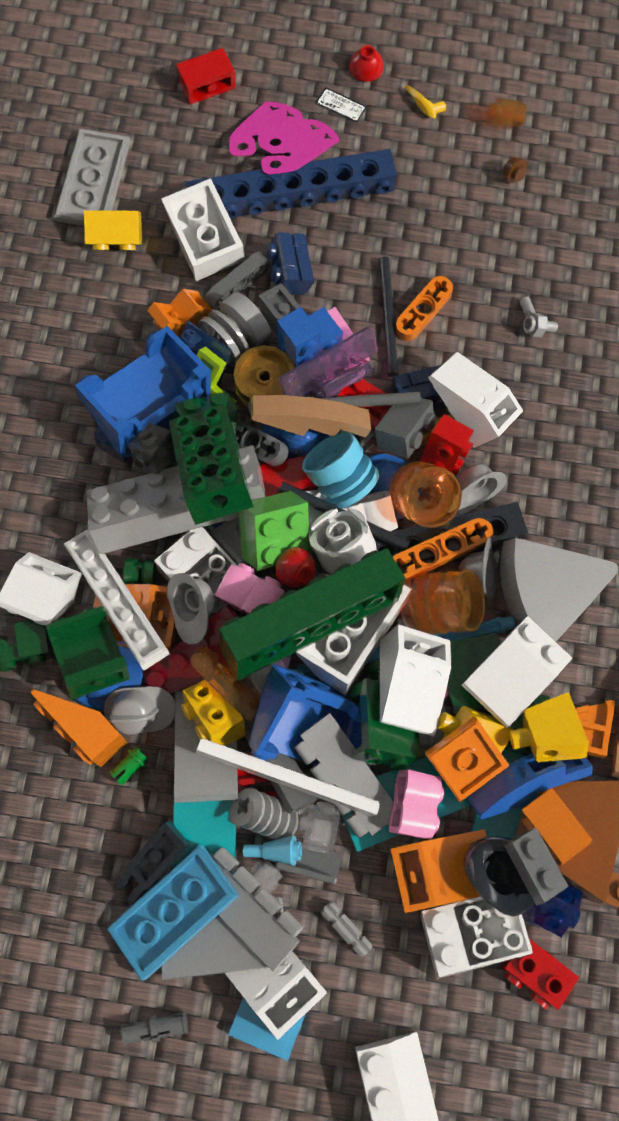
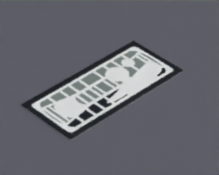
M325 87L316 101V104L356 123L367 108L366 105Z

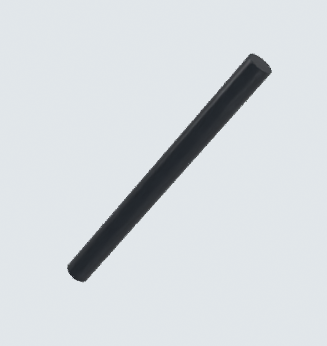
M383 256L379 258L387 373L388 376L393 377L398 375L390 261L389 257Z
M284 481L278 491L280 493L292 491L307 501L308 506L322 513L336 508L338 512L346 511ZM367 521L373 537L403 551L407 549L409 540Z

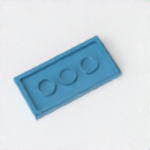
M198 845L114 921L107 930L140 980L144 981L240 895L205 847Z

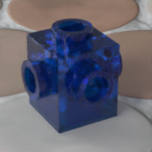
M568 885L567 888L547 902L537 906L534 903L532 907L536 911L533 922L562 938L569 927L574 929L581 915L579 910L583 892Z

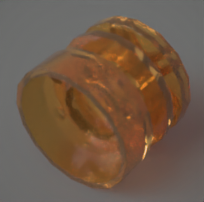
M414 461L405 464L397 470L390 481L389 494L391 495L393 508L401 516L422 527L435 528L444 525L455 517L460 508L462 499L460 483L453 473L443 467L428 462ZM420 487L423 492L421 497H419L420 494L417 491Z
M461 569L447 571L446 573H425L416 577L411 586L410 610L418 630L431 635L438 633L446 634L449 631L460 633L477 630L483 621L485 612V596L478 576L472 570Z

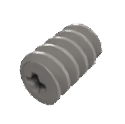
M247 788L238 793V799L233 800L230 807L229 816L234 825L259 833L262 836H267L270 839L277 840L292 836L298 827L297 811L289 814L280 799L259 792L256 789Z

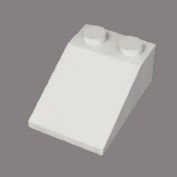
M211 179L161 198L196 281L245 261L241 240Z
M527 616L510 632L462 686L502 725L508 728L558 676L572 657Z

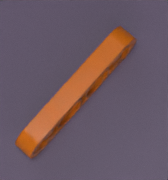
M476 518L394 555L393 558L396 563L399 562L401 565H406L411 562L412 558L410 556L413 555L415 564L408 566L405 574H403L406 582L486 545L488 537L491 538L493 528L489 521L483 518ZM475 527L478 530H485L482 539L479 535L473 536L468 541L470 545H467L466 537L474 532ZM451 537L456 538L460 541L461 548L458 551H450L445 546V540ZM424 549L431 550L435 555V560L432 563L422 562L419 558L420 551Z

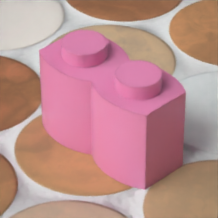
M239 563L238 566L230 565L214 597L217 601L226 606L231 605L234 610L247 616L260 604L267 603L270 605L278 601L285 591L280 588L282 584L268 576L265 579H261L254 575V569Z
M399 770L395 782L394 803L389 820L390 833L420 839H433L440 824L439 817L437 816V806L444 796L441 777L411 770Z

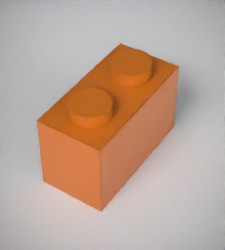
M553 788L522 809V814L525 817L521 820L527 831L534 828L538 829L554 861L557 860L561 866L592 843V838Z

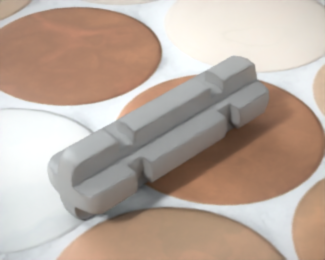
M329 902L321 910V914L328 922L331 921L333 923V928L348 944L353 945L352 949L360 957L365 956L371 950L372 944L365 936L362 937L360 935L361 932L345 914L339 912L340 908L334 902Z

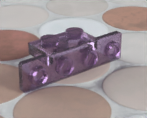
M363 328L280 376L279 382L283 394L303 396L310 391H314L328 398L339 394L348 385L361 381L365 375L372 372L370 361L365 359L378 351L372 328Z

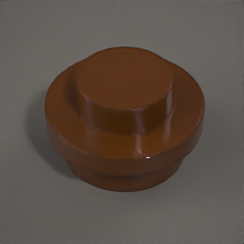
M510 158L503 168L505 179L509 183L522 180L527 172V161L523 158Z

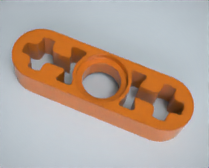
M444 276L434 277L398 317L395 327V333L398 338L403 341L414 340L448 302L453 290L452 282ZM443 287L445 289L444 292H439L436 299H434L435 290ZM422 303L428 304L431 307V311L427 314L420 313L417 310V306ZM412 318H414L415 321L413 322L412 329L403 330V325H409Z

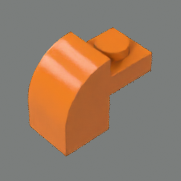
M182 289L170 304L153 302L148 308V312L154 318V324L159 329L168 326L179 338H181V334L184 332L187 321L198 327V322L203 317H208V314L213 310L198 291Z

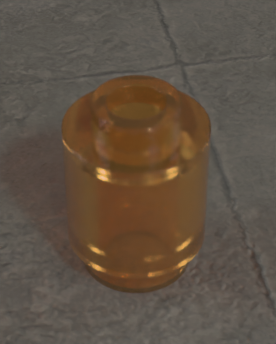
M496 98L495 102L489 105L488 119H492V125L515 128L517 125L523 126L527 105L522 104L520 100Z

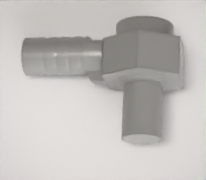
M529 297L520 299V305L526 317L523 322V329L527 334L533 337H542L545 332L555 333L557 331V322L547 321L545 315L536 313Z

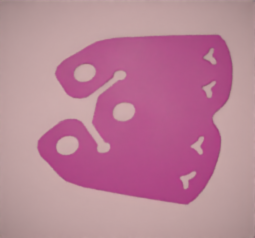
M264 102L232 133L229 151L233 156H249L256 152V145L252 136L258 135L259 147L269 153H291L288 157L285 155L264 157L261 160L263 172L266 174L286 173L301 168L339 142V137L326 124L318 120L304 119L302 113L296 108L278 102ZM270 106H272L273 108H279V109H275V110L272 111L271 108H270ZM287 112H289L290 115H294V117L286 116ZM310 125H313L315 128L319 129L312 130V127ZM325 133H327L328 137H331L332 139L324 138ZM272 139H279L281 144L272 146L270 141ZM246 143L248 148L246 150H239L237 145ZM272 161H279L281 166L279 168H272L270 163Z

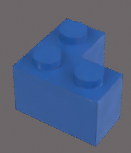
M299 307L277 321V348L289 356L294 364L295 372L303 368L308 369L312 367L319 358L326 354L331 355L335 353L342 345L343 331L325 307L320 308L309 316L302 307Z

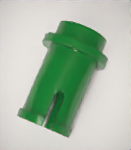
M137 746L133 750H127L129 754L113 770L109 771L115 779L125 770L117 780L122 786L141 766L144 768L147 766L145 762L149 758Z

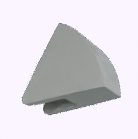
M518 538L503 542L500 562L501 586L511 616H513L517 626L528 616L555 642L618 572L617 564L608 560Z

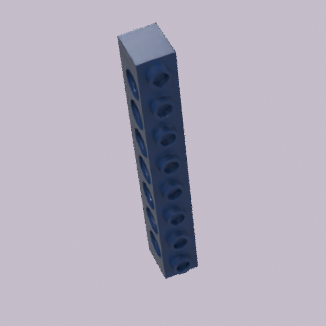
M385 149L311 161L295 171L286 173L266 174L261 169L186 181L185 189L211 179L229 218L233 219L237 216L258 215L267 211H283L298 206L308 207L316 203H332L341 199L361 198L372 194H386L390 191H395L397 173L391 150Z

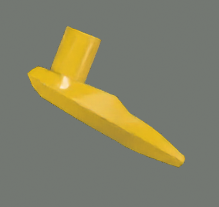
M408 85L404 86L420 110L427 116L435 119L436 114L445 112L446 105L444 101L432 104L431 101Z

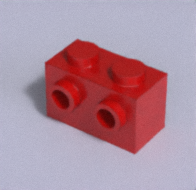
M444 414L432 431L417 467L447 483L452 473L457 476L465 461L461 457L466 458L473 446L470 438L474 430Z
M529 938L533 954L503 961L500 968L507 972L504 978L518 989H521L522 986L529 989L533 993L530 998L545 1010L549 1006L559 1010L580 977Z

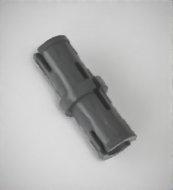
M185 1011L161 1017L151 1015L146 1020L121 1024V1037L124 1046L152 1040L153 1043L159 1042L160 1038L188 1033Z

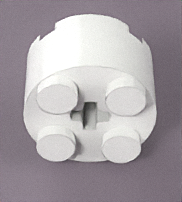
M337 508L329 510L318 517L311 527L310 544L321 566L330 574H334L338 567L346 563L353 565L361 561L365 554L377 550L376 542L364 515L357 509L347 508L348 511L338 512Z

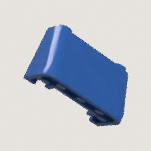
M168 326L159 331H154L148 336L145 347L146 353L106 380L102 381L98 375H87L75 385L77 396L114 449L123 458L134 455L170 430L169 421L174 419V404L176 402L180 403L187 399H202L203 396L208 397L211 394V370Z
M273 664L265 680L249 740V746L252 749L251 753L264 761H268L269 758L276 759L279 753L303 761L294 749V746L303 740L300 734L328 713L332 715L352 745L357 749L362 745L360 703L350 700L349 692L344 695L326 683ZM315 759L310 764L316 765L319 761Z

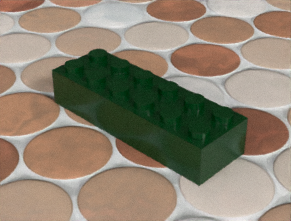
M387 548L380 552L373 550L365 554L361 561L353 565L346 563L338 567L334 574L326 578L322 576L314 578L307 584V587L297 592L296 590L287 591L280 596L278 601L270 605L267 603L260 604L251 611V614L241 619L240 617H234L226 621L223 627L219 629L221 652L236 680L239 681L398 602L406 578Z

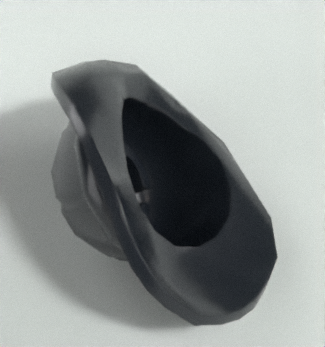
M490 836L479 839L469 845L464 857L465 872L471 884L479 895L499 912L513 917L523 914L535 902L505 848V845L513 841V839L502 836Z

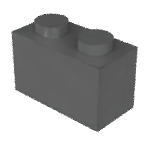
M421 398V403L393 405L375 428L378 450L408 459L413 451L420 447L422 439L428 430H432L435 425L436 415L433 411V401Z

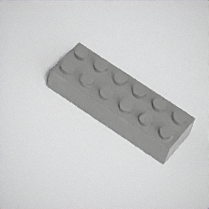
M253 445L240 448L239 451L252 500L266 497L263 476ZM178 466L87 490L88 532L100 554L239 517V512L195 525L184 500ZM214 469L210 471L208 474L215 473L218 469Z

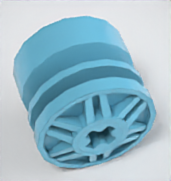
M339 432L335 437L329 436L322 440L306 455L302 463V469L313 484L319 486L320 494L325 497L327 502L339 508L348 507L361 500L373 489L379 479V471L371 463L370 458L363 454V448L350 432Z

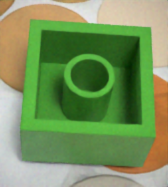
M292 491L252 500L253 508L239 512L242 558L257 571L276 566L279 557L290 548L300 547L310 553L308 502Z

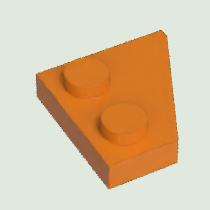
M613 700L597 705H586L576 708L589 742L587 755L603 759L607 756L615 701Z

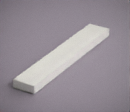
M88 529L64 543L142 669L146 670L168 656L170 653L105 553L100 554Z
M206 739L200 740L196 751L198 755L370 817L377 815L380 806L379 802Z

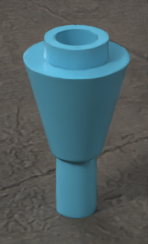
M295 835L266 842L263 845L245 844L243 856L263 857V859L295 866L296 861L301 860L302 845L301 842L296 841Z

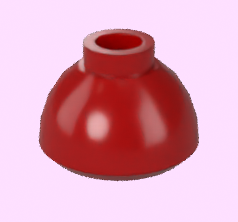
M371 45L363 46L350 59V73L356 79L364 82L378 79L384 70V63L380 53Z
M300 547L286 550L279 557L276 564L277 579L281 584L289 588H302L313 580L316 573V564L313 556L307 550Z

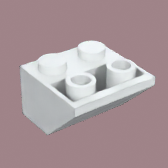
M28 552L15 563L0 592V607L6 609L9 613L29 618L37 624H51L75 603L82 573Z

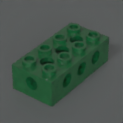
M225 404L170 420L169 424L184 500L194 524L198 525L253 508L234 428ZM209 450H212L211 453H209V454H204L205 452H207V451H209ZM218 469L217 472L208 474L210 471Z

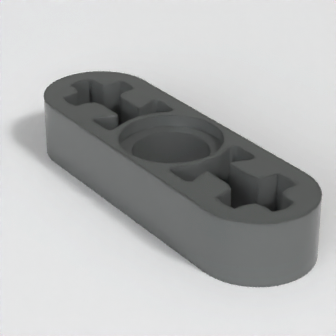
M255 252L213 286L205 295L204 300L213 310L219 311L221 302L233 292L242 293L268 270L270 261L261 252Z
M238 419L236 420V432L243 433L242 438L236 436L239 449L250 446L252 440L259 436V442L254 448L257 459L274 467L284 463L288 456L286 444ZM268 446L276 450L274 455L267 452Z

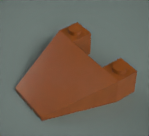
M572 781L554 787V791L592 838L590 845L562 866L557 860H555V863L565 881L591 902L619 911V874L613 872L619 848V781ZM549 789L538 792L537 798L545 792H547ZM522 810L515 836L527 831L521 822L525 818Z

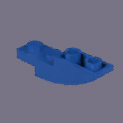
M533 753L510 763L506 769L469 795L467 800L481 820L532 803L537 799L538 792L591 776L593 766L587 758L538 762L535 760Z

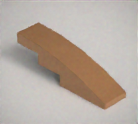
M253 395L250 399L251 420L304 436L308 429L333 437L337 435L340 429L366 437L371 431L369 410L342 402L289 395Z

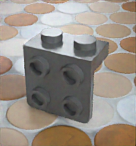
M537 828L512 837L513 841L505 845L536 906L547 902L568 887Z

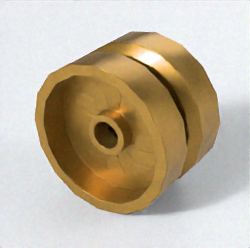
M266 345L252 347L240 356L234 369V385L237 401L244 410L249 412L248 403H250L253 395L294 396L296 373L294 364L289 356L277 347Z

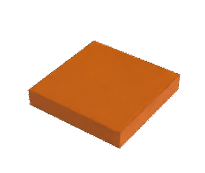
M475 716L425 752L459 802L509 766Z

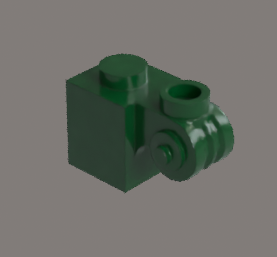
M33 620L14 623L16 642L10 646L5 640L0 639V672L17 669L16 664L28 663V666L43 665L46 663V660L54 658L53 647L46 625L37 624Z

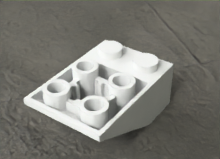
M458 352L453 354L428 377L454 419L474 430L470 438L473 448L499 437L523 412L506 385Z
M203 527L190 530L154 560L156 569L168 582L175 574L186 573L194 579L205 581L212 589L214 595L230 565L238 566ZM215 599L214 607L208 620L226 605Z
M397 625L380 640V722L430 736L436 735L451 670L450 640L402 625Z
M482 897L425 910L420 914L437 979L533 954L522 914L514 917L507 916L489 905Z
M293 951L287 957L288 965L279 966L275 972L270 968L225 973L277 1040L327 994Z

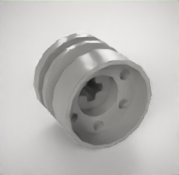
M233 292L219 305L220 311L212 310L208 317L205 316L198 322V327L232 350L228 365L235 367L236 362L244 352L252 347L262 345L271 337V329L263 314L253 302L239 292Z

